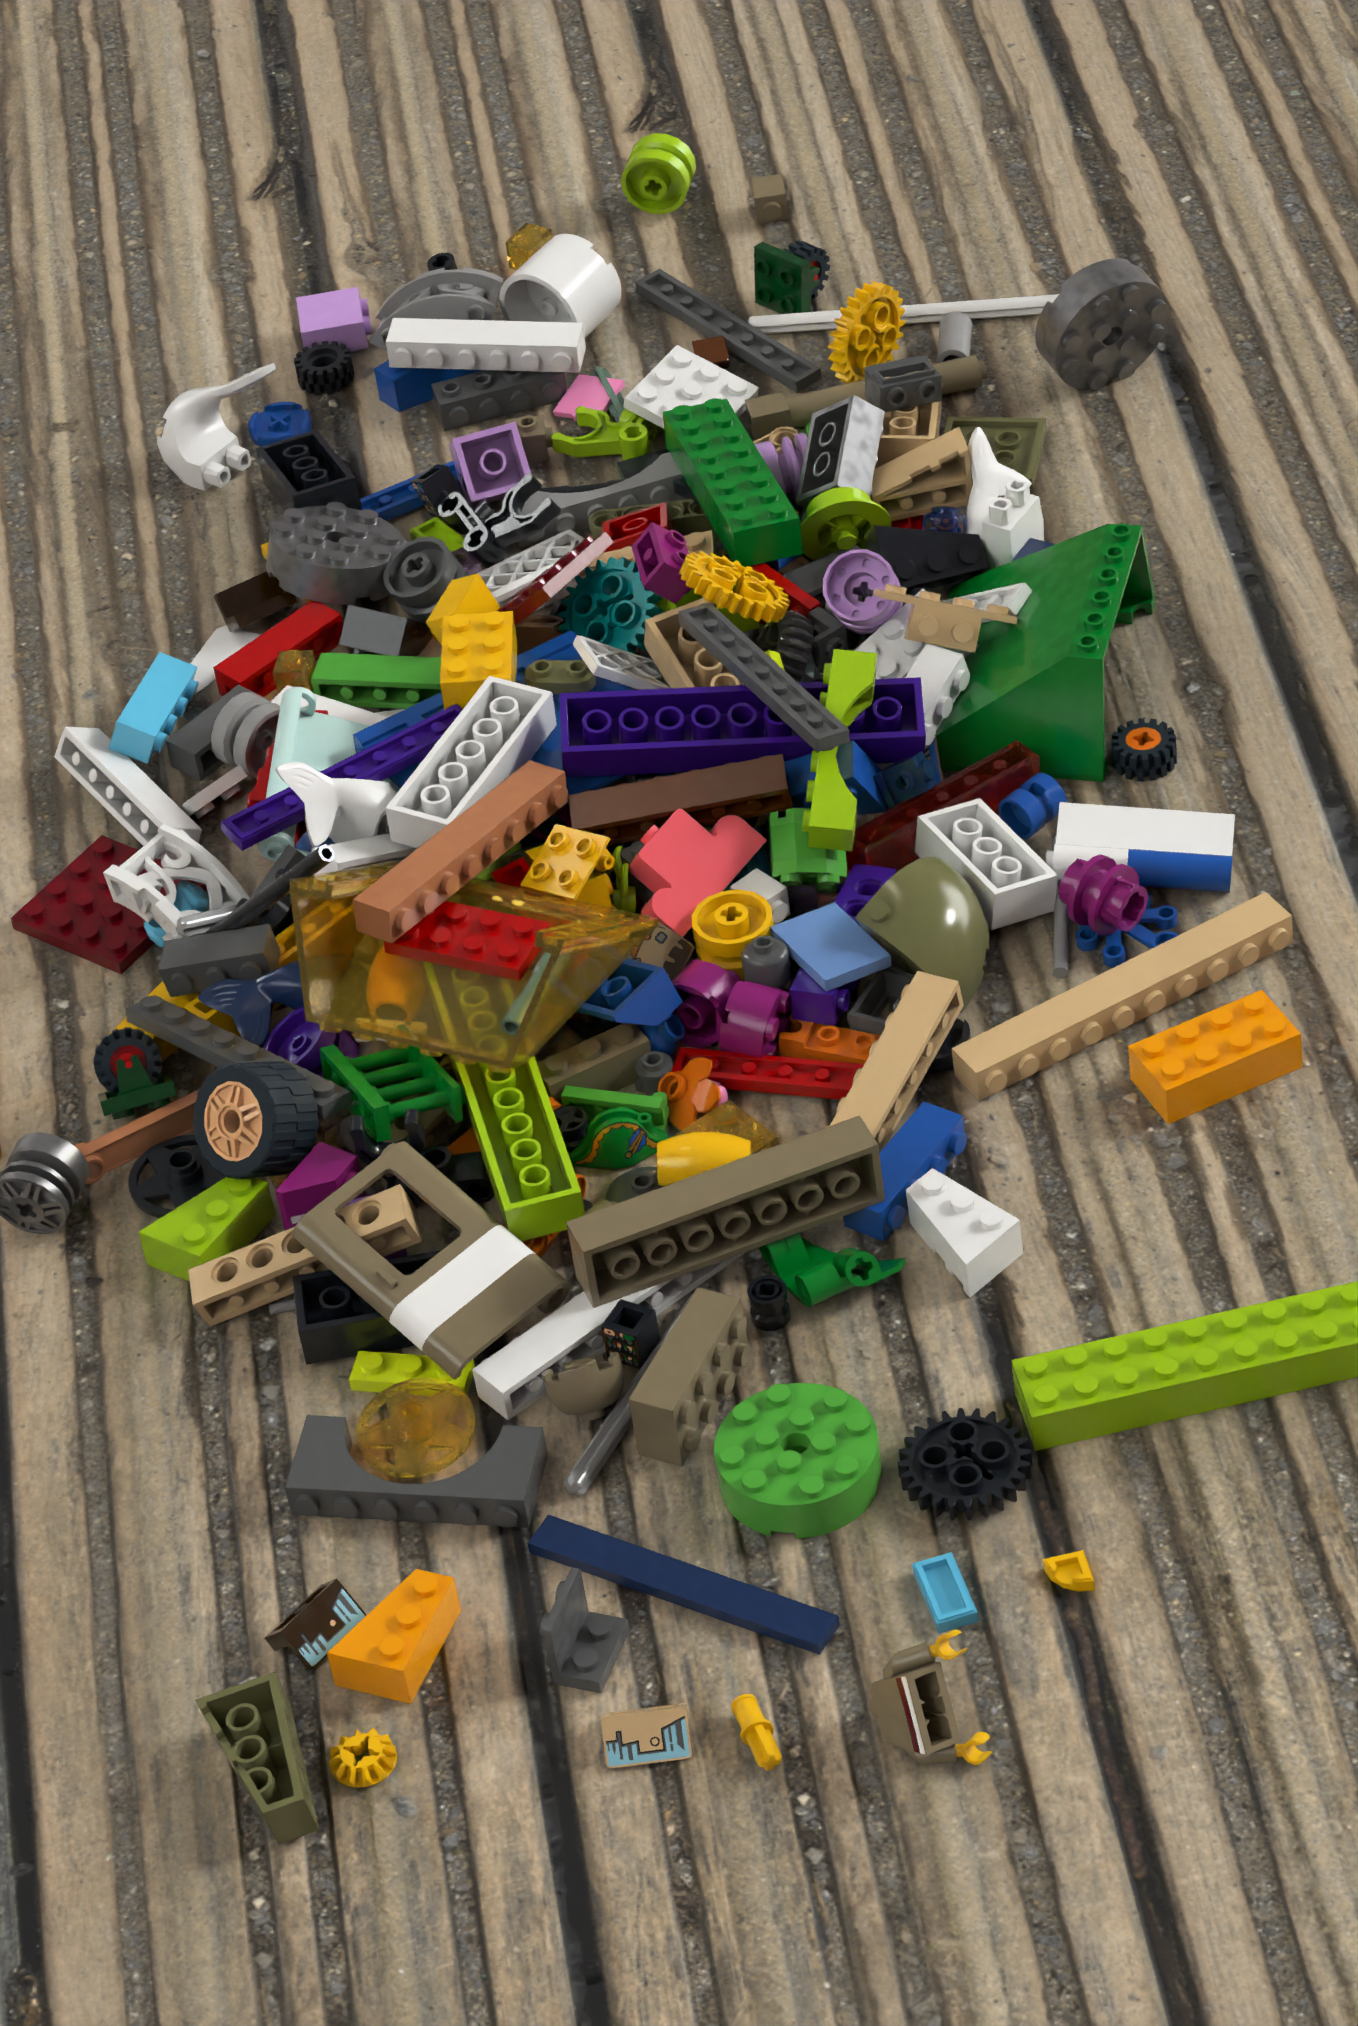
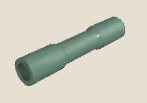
M551 945L545 949L534 967L533 974L520 996L514 1000L501 1022V1028L506 1034L516 1037L524 1030L535 1011L536 1004L566 960V954L561 948Z

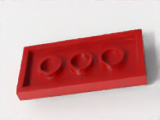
M444 901L395 942L383 941L385 953L521 981L551 935L550 923L546 921Z

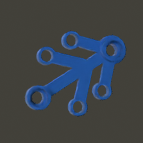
M1147 891V896L1149 897L1146 909L1138 923L1155 922L1156 926L1163 930L1174 928L1178 924L1176 908L1170 905L1151 908V897ZM1140 924L1133 927L1130 932L1122 931L1150 949L1178 936L1177 933L1172 931H1163L1155 934ZM1080 925V929L1076 932L1077 947L1082 951H1092L1099 946V936L1092 931L1089 925ZM1120 929L1106 936V946L1103 948V962L1111 968L1126 961L1125 948L1121 945L1122 930Z

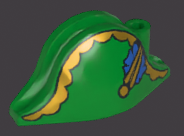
M611 1108L601 1112L592 1119L584 1139L571 1152L570 1159L572 1166L607 1169L627 1167L657 1153V1143L669 1137L666 1131L653 1127L652 1115L650 1113L642 1112L639 1114L629 1108Z

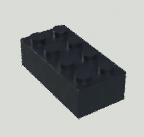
M318 430L256 448L264 485L284 511L289 508L326 506L330 502H339L347 508L362 510L355 476Z
M442 1250L387 1259V1261L402 1274L411 1275ZM331 1270L293 1276L298 1333L306 1365L357 1356L358 1351L381 1352L415 1346Z

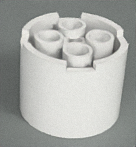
M559 234L545 243L503 283L499 295L500 307L506 321L583 323L584 337L586 338L620 303L622 293L619 276L612 263L606 264L592 250L593 243L576 235Z

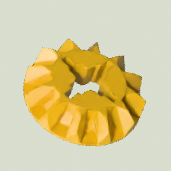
M356 1728L353 1736L348 1738L340 1735L339 1744L330 1747V1761L328 1763L332 1775L340 1783L350 1787H368L383 1781L391 1774L397 1763V1751L388 1734L379 1735L375 1728H372L368 1733H361ZM368 1749L370 1756H364L361 1761L356 1763L355 1755L359 1756Z

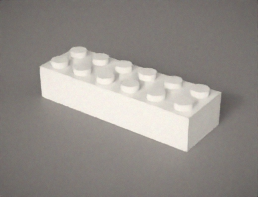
M489 676L386 806L391 841L419 848L527 763L557 725L553 693Z

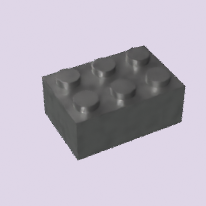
M853 395L812 413L795 501L796 504L807 508L808 504L817 495L838 487L858 488L871 496L872 479L878 462L877 452L879 441L883 434L885 411Z

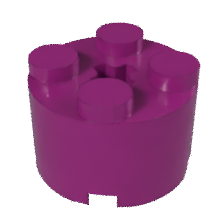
M695 959L671 981L683 1001L672 1012L680 1018L685 1029L684 1037L678 1041L687 1046L700 1049L707 1048L719 1041L721 1023L727 1024L729 1011L725 1010L728 998L734 985L739 980L741 981L738 974L732 970H724L716 964Z
M739 980L734 985L725 1010L729 1011L727 1024L721 1023L719 1034L720 1050L761 1058L763 1055L778 1056L779 1044L777 1042L779 1034L781 1032H790L791 1028L789 1017L786 1016L791 1004L790 992L751 981Z

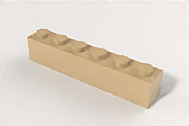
M921 971L916 972L911 983L906 984L903 988L901 1000L894 1012L889 1013L885 1022V1029L880 1038L872 1043L869 1057L863 1068H859L856 1071L850 1091L846 1097H842L839 1101L836 1115L830 1126L860 1115L878 1143L879 1153L882 1151L964 1006L959 981Z

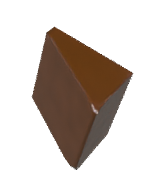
M724 336L692 341L694 354L721 368H729V356Z

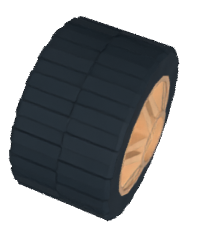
M281 1061L222 1065L216 1068L213 1073H210L205 1078L203 1085L200 1086L197 1093L198 1097L194 1104L193 1126L196 1133L195 1138L204 1159L210 1163V1166L216 1172H220L222 1176L244 1179L290 1174L315 1146L317 1129L319 1128L317 1102H315L314 1092L311 1086L308 1085L306 1078L292 1065L284 1064Z

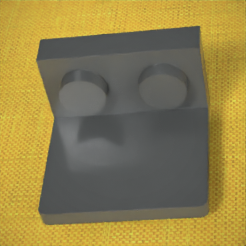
M572 1567L566 1580L558 1584L555 1603L551 1612L545 1613L543 1616L540 1635L545 1639L547 1648L546 1664L551 1668L554 1684L602 1693L628 1636L630 1627L628 1619L590 1612L588 1610L581 1569Z

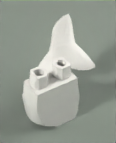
M274 363L257 368L221 386L188 390L181 393L169 405L163 416L166 419L162 437L157 436V445L164 462L183 483L206 491L212 485L222 488L229 483L231 478L230 471L234 468L244 471L251 465L249 451L240 447L237 436L230 432L223 423L219 413V404L221 399L242 392L271 374L276 369Z
M977 427L973 431L968 443L973 486L966 511L965 533L978 534L980 536L989 566L985 571H990L1010 563L1030 538L1044 541V521L1040 497L1030 494L1029 487L1032 483L1017 471L997 462L984 432L980 427Z
M300 762L286 763L275 768L280 778L304 802L306 828L313 848L324 843L328 837L334 843L390 833L385 808L397 794V791L388 782L351 778L333 779Z

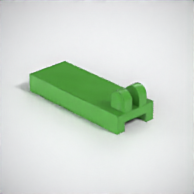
M566 1085L561 1095L563 1106L576 1105L585 1110L588 1119L587 1126L601 1112L618 1107L629 1108L639 1114L642 1112L650 1113L652 1115L653 1127L665 1131L668 1126L669 1107L667 1105V1095L664 1092H656L652 1096Z

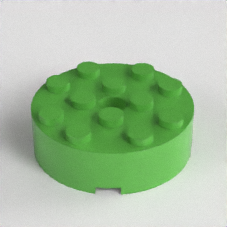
M815 1383L772 1385L768 1389L760 1391L737 1404L721 1423L714 1442V1457L719 1488L725 1506L743 1525L768 1536H772L774 1531L795 1533L796 1539L816 1537L836 1531L863 1514L878 1494L877 1487L883 1468L877 1426L868 1409L859 1400L842 1389Z

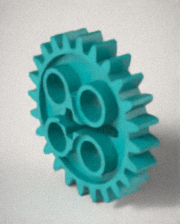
M609 557L607 564L597 560L596 570L589 566L585 567L586 576L584 578L578 575L574 577L578 584L576 588L569 586L566 588L571 596L570 599L561 600V603L567 606V609L558 613V617L566 622L560 625L558 630L565 633L572 630L578 636H583L635 654L637 647L645 651L646 648L643 642L645 637V620L663 612L662 608L655 605L663 597L643 587L636 562H631L624 557H621L619 561Z

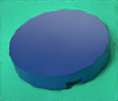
M295 402L269 404L264 407L265 411L259 415L258 411L255 412L248 422L250 438L260 447L311 432L313 429L310 411L302 409V405Z

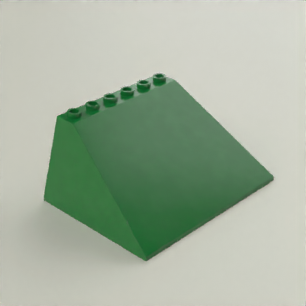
M1124 523L1105 524L952 585L948 599L1019 583H1026L1032 590V593L1015 616L1018 617L1016 624L996 620L981 623L977 641L979 646L976 648L975 653L972 652L965 658L970 673L968 686L964 691L960 692L953 703L950 715L943 719L936 730L935 736L938 740L942 770L1032 777L1036 773H1045L1054 779L1104 782L1107 772L1104 740V658L1115 623L1132 624L1133 613L1136 610L1145 609V614H1153L1155 607V595L1143 527Z

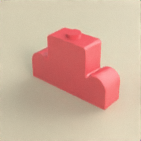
M677 809L660 829L654 824L640 840L645 846L628 865V871L654 893L641 910V921L644 915L647 914L683 937L692 927L691 916L696 906L708 896L723 891L767 840L738 816L727 815L722 817L708 832L683 809Z

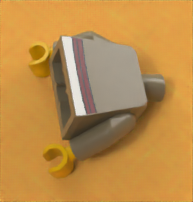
M951 1630L939 1636L935 1644L931 1645L928 1641L898 1651L883 1669V1679L875 1681L871 1685L873 1696L869 1702V1709L875 1717L879 1718L883 1738L887 1743L901 1747L920 1764L958 1762L959 1757H963L968 1763L978 1765L992 1754V1751L982 1752L975 1746L986 1743L990 1738L985 1732H976L965 1744H958L961 1740L941 1662H935V1657L938 1656L945 1660H951L966 1652L967 1647L955 1651L949 1645V1638L962 1633L959 1630Z

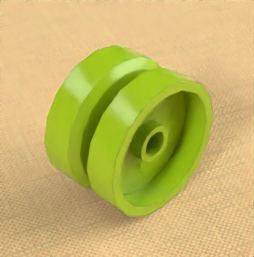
M652 133L641 137L633 145L621 178L622 191L628 201L639 210L651 214H666L675 211L684 203L696 170L695 156L684 142L674 136Z

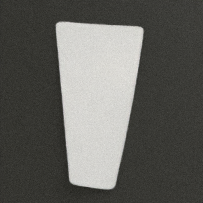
M227 625L216 629L190 663L197 666L194 680L198 681L199 684L195 695L216 679L213 667L259 637L260 634L242 629L230 632Z

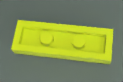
M358 1351L349 1377L351 1391L466 1399L474 1376L472 1369L475 1368L472 1359L463 1368L461 1376L454 1380L427 1355Z

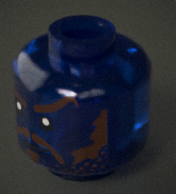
M935 506L931 507V512L923 516L922 530L966 533L967 519L965 515L959 513L958 507Z

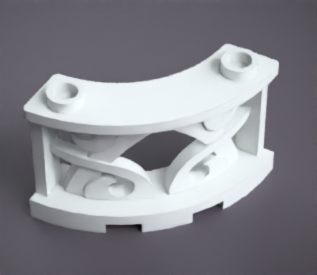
M164 824L157 829L159 834L119 867L111 865L103 872L113 901L129 908L148 923L154 919L166 932L162 937L164 941L183 938L176 931L177 920L180 917L201 913L196 910L180 912L173 905L177 893L173 880H191L206 884L209 896V911L236 905L242 898L250 899L234 876L208 850L190 838L184 830H176ZM166 852L161 860V866L163 867L161 868L154 861ZM144 869L147 871V873H144V874H141V875L137 876V875L140 874ZM162 886L166 891V896H163L158 891L162 888Z

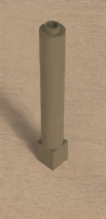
M976 355L931 364L942 375V396L982 387V380L987 379L984 361H978ZM865 380L785 397L782 391L746 399L747 422L753 440L755 441L780 427H793L794 429L806 427L807 423L811 422L812 413L853 395L870 403L865 397Z

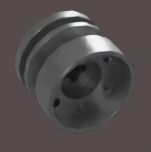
M29 1133L18 1139L6 1166L0 1174V1216L11 1225L29 1233L51 1234L63 1228L75 1200L80 1195L90 1173L88 1162L81 1151L69 1141L48 1133Z

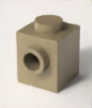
M544 415L523 416L517 419L505 420V424L516 421L528 463L549 461L548 448L553 447L551 438L553 431L552 427L546 428Z

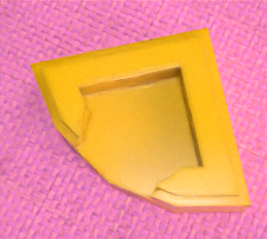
M1084 1550L1043 1559L1044 1571L1050 1580L1060 1587L1078 1592L1095 1590L1094 1579Z

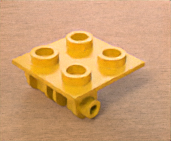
M555 824L520 886L576 901L594 868L597 871L604 872L613 867L614 857L606 849L610 838Z

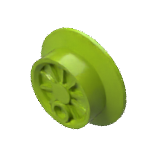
M838 487L824 491L808 504L805 512L806 518L800 524L802 550L807 557L817 560L839 549H851L855 545L861 549H867L864 534L873 525L891 527L890 516L881 505L873 502L870 496L861 489Z

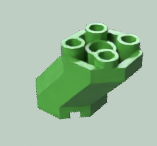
M811 808L786 809V817L778 818V811L771 812L768 818L771 877L785 885L787 893L800 892V888H815L817 893L837 892V885L844 884L847 878L846 851L808 847V832H802V820L804 810H811Z

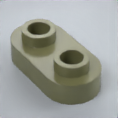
M540 659L530 664L525 670L527 686L551 691L553 694L588 692L596 685V676L592 674L583 660Z

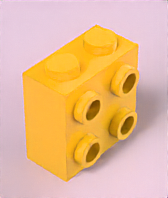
M476 573L451 580L426 623L442 646L443 616L489 613L497 611L500 606L480 575Z

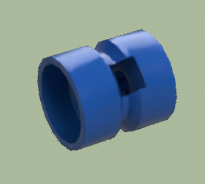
M1036 773L1025 781L1019 789L1014 790L1001 800L998 810L1000 818L1020 838L1028 839L1042 829L1046 823L1058 816L1060 802L1067 803V799L1063 789L1056 780L1045 773Z

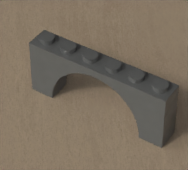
M307 1415L285 1490L292 1515L529 1528L548 1452L543 1427L503 1425L491 1449L466 1470L449 1478L429 1483H395L368 1473L351 1457L352 1441L346 1417Z

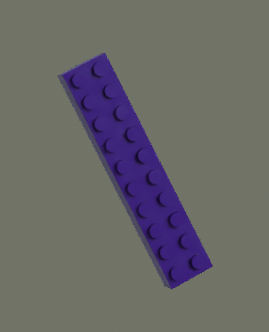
M921 677L875 679L872 704L861 712L848 727L849 741H854L876 764L895 763L920 751L925 756L926 732ZM823 682L799 683L818 702L820 700V693L828 692V685H824ZM745 685L559 693L562 767L566 777L688 772L694 769L701 770L722 766L730 762L737 763L758 759L766 755L783 754L784 761H789L811 754L812 750H814Z

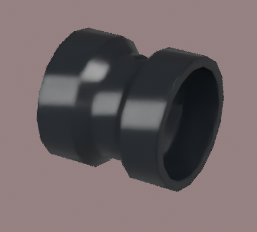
M772 1275L754 1279L747 1288L748 1301L751 1305L752 1323L756 1328L763 1331H776L783 1328L790 1320V1307L787 1302L788 1295L785 1282L781 1278Z

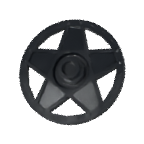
M183 1135L162 1141L144 1152L134 1163L129 1174L128 1187L132 1200L143 1212L161 1218L174 1209L157 1207L150 1202L170 1198L176 1209L226 1178L220 1172H216L210 1166V1163L204 1159L201 1154L202 1151L199 1145H197L196 1135ZM194 1145H196V1146H195L194 1148H192L191 1150H189V1149H177V1150H174V1151L171 1150V1149L179 1148V1147H182V1146H194ZM150 1163L156 1174L138 1185L140 1174L145 1166Z

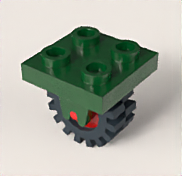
M800 240L790 243L788 245L789 250L785 248L781 250L765 242L755 245V303L780 314L811 312V297L816 298L818 296L817 290H823L825 286L822 282L823 280L827 281L829 277L825 274L826 271L830 270V265L826 264L830 261L829 256L826 255L827 252Z
M124 1027L121 1030H113L112 1033L105 1035L101 1039L102 1041L95 1049L93 1064L99 1082L108 1090L98 1094L104 1116L112 1114L113 1120L133 1115L135 1113L134 1107L148 1104L149 1109L171 1103L170 1097L177 1095L174 1082L170 1073L159 1076L162 1070V1057L158 1046L149 1035L139 1029L135 1030L131 1029V1027Z

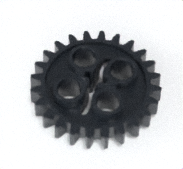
M959 1408L957 1417L953 1418L946 1411H943L942 1421L937 1422L928 1417L926 1418L927 1429L915 1426V1438L905 1437V1448L899 1449L900 1461L897 1462L899 1478H901L902 1490H908L909 1500H919L920 1510L922 1511L933 1506L935 1517L940 1516L945 1510L949 1511L950 1519L953 1521L959 1512H965L967 1520L970 1521L973 1518L974 1511H980L985 1518L989 1517L988 1508L991 1506L1003 1511V1500L1016 1502V1490L1026 1491V1479L1032 1478L1031 1466H1033L1028 1438L1022 1437L1019 1426L1011 1428L1008 1417L997 1423L996 1412L994 1411L985 1418L981 1417L979 1408H976L971 1416H966L964 1410Z

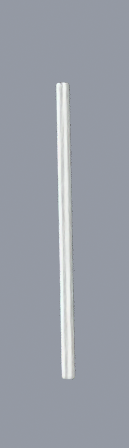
M1059 294L901 305L900 307L904 308L905 312L900 319L905 320V324L940 322L942 317L950 312H962L971 320L1040 315L1047 301L1053 303ZM840 310L751 316L749 317L748 324L765 334L833 330L837 328L834 319H840L842 314Z

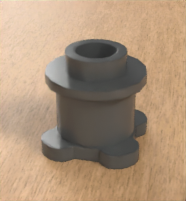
M651 1051L642 1055L636 1061V1073L641 1077L635 1080L636 1091L643 1092L647 1096H652L658 1092L659 1081L666 1073L671 1072L673 1068L672 1059L669 1055L663 1052Z

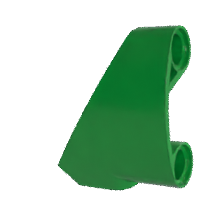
M800 1233L758 1247L774 1274L785 1282L787 1290L807 1307H812L853 1287L871 1285L899 1272L907 1263L905 1257L891 1260H876L875 1256L869 1252L850 1247L834 1253L805 1240L800 1236Z

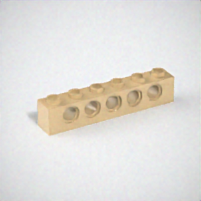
M400 1184L344 1206L335 1214L382 1257L422 1242L417 1208ZM293 1227L189 1269L192 1305L211 1327L293 1294V1276L330 1269L292 1236L295 1228Z

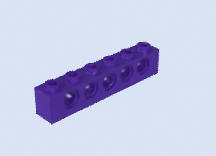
M854 864L835 903L862 928L855 917L885 882L897 873L896 869ZM800 968L790 988L792 1019L835 1026L842 1011L846 1012L848 1010L850 995L853 990L858 989L860 979L830 991H825L807 972Z

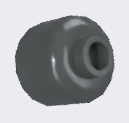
M759 936L744 947L741 959L745 981L782 989L789 982L792 976L789 949L784 942L771 936Z

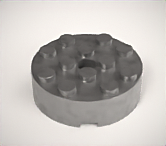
M1126 259L1102 260L1079 270L1061 285L1064 290L1053 303L1047 301L1038 319L1035 332L1036 346L1040 355L1066 384L1081 390H1099L1108 381L1117 377L1123 380L1131 377L1165 337L1169 316L1168 301L1164 293L1140 266L1131 264Z
M330 502L326 506L289 508L271 524L266 570L269 577H276L280 580L279 587L307 600L337 605H353L356 602V598L370 597L372 601H377L390 595V592L384 586L383 574L392 555L404 545V540L396 527L378 517V513L373 510L347 508L339 502Z

